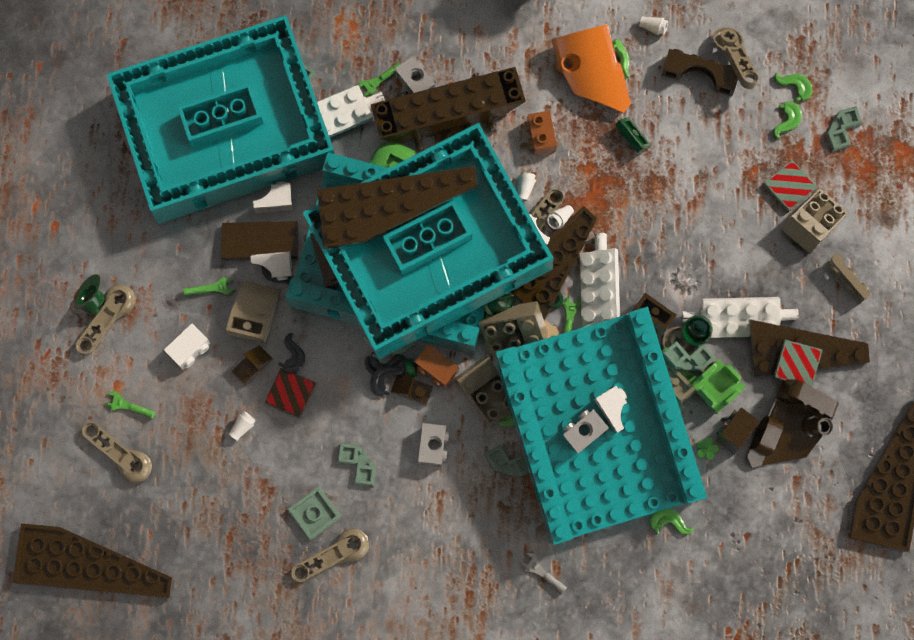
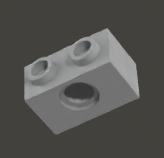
M413 56L395 68L396 77L410 94L435 88L436 81L430 73L427 74L424 71L425 67L420 60L416 61ZM415 76L421 77L419 81L412 80Z
M594 409L590 412L585 410L578 416L580 420L576 424L571 422L563 429L565 433L561 436L576 454L581 452L609 428ZM580 425L588 427L589 432L586 436H582L579 433Z
M423 423L418 458L419 465L442 467V462H446L447 451L444 450V444L449 442V431H446V426ZM437 441L440 444L439 448L436 450L430 449V442Z

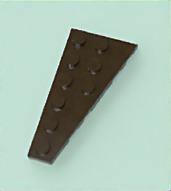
M585 206L550 237L547 247L554 258L553 270L511 291L521 303L537 301L544 321L597 222V218Z
M748 319L755 377L774 374L784 339L822 349L817 369L870 362L869 346L866 342Z

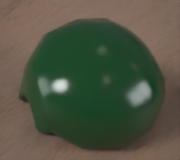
M694 315L688 318L682 329L684 340L693 346L705 344L713 332L711 321L703 315Z

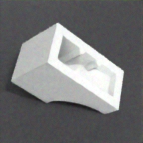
M284 181L276 182V184L271 185V190L265 197L253 201L256 214L293 210L290 183Z
M291 252L251 256V264H259L266 267L271 272L272 277H277V280H287L288 276L293 274Z
M617 386L594 399L615 433L624 429L621 422V409L627 403L625 392L622 388L618 389Z

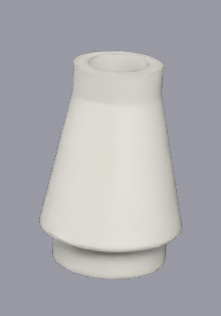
M642 16L639 27L658 36L660 34L665 35L668 21L664 20V18Z
M521 172L520 176H518V195L521 200L528 201V197L536 182L534 174Z
M566 205L563 208L550 212L547 218L549 226L553 229L562 228L570 216L574 214V210L570 205Z
M243 411L242 414L238 415L229 435L238 441L241 436L254 426L256 420Z

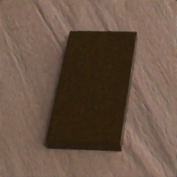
M298 221L222 223V260H251L252 255L291 252V259H298Z

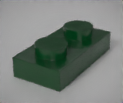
M629 117L621 119L615 124L619 129V133L628 140L631 148L637 151V153L648 150L652 146Z

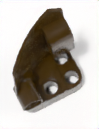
M796 379L782 380L768 415L761 420L746 455L750 467L754 468L782 461L806 458L822 436L829 435L832 432L833 423L831 420L835 416L839 402L802 381Z

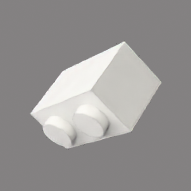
M191 324L164 351L183 370L185 367L189 368L199 354H204L209 349L208 345L211 343Z

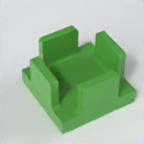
M720 359L691 384L696 389V393L716 414L746 388L740 382L742 377L730 364L724 365Z

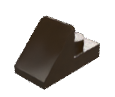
M260 345L244 354L245 358L232 370V373L245 386L273 360Z
M398 375L392 386L391 393L427 406L433 386L417 381L413 376Z

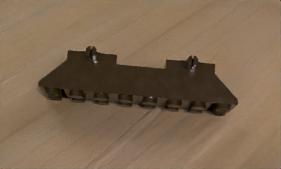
M516 67L481 76L480 73H474L472 75L473 78L408 94V91H405V95L402 92L400 97L370 104L380 140L398 141L401 144L415 142L417 152H420V148L421 151L425 150L422 140L441 130L471 123V125L486 123L489 133H492V130L493 133L496 132L494 121L507 116V113L526 102Z

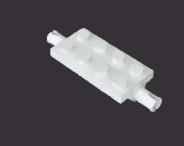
M359 85L318 101L317 104L329 138L373 120L370 104L385 101L382 92L366 98L363 96Z
M598 233L594 235V251L580 253L582 328L620 316L618 250L615 248L607 249V234L599 233V236Z
M779 297L702 299V308L699 311H682V324H685L688 318L694 315H703L708 318L713 327L710 338L750 337L748 319L780 325L781 321H798V309H781Z

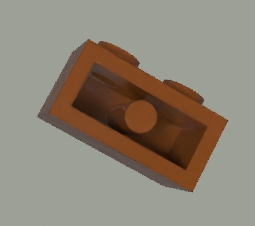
M550 110L528 114L527 121H524L526 132H530L531 138L528 139L529 149H533L534 155L556 152L557 142Z
M430 344L415 360L416 371L423 376L428 375L432 378L431 382L438 388L442 386L446 389L459 372V366Z

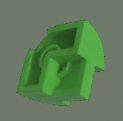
M389 141L382 143L375 150L368 163L391 168L416 155L417 152L401 143Z

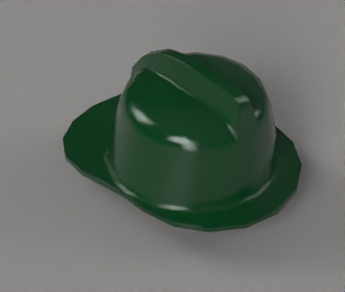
M91 275L82 283L77 294L75 309H82L94 315L99 313L101 305L105 300V296L99 288V275Z
M510 291L483 305V308L489 315L494 316L512 308L514 295Z

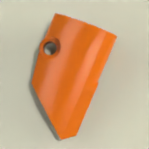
M608 24L551 39L557 59L555 68L564 75L574 95L603 104L621 113L627 110L631 104L621 64L616 60ZM564 60L569 64L568 69L563 65Z

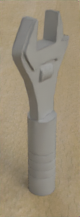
M526 553L532 559L528 565L521 561L525 568L524 571L540 575L563 594L567 587L543 569L535 553Z

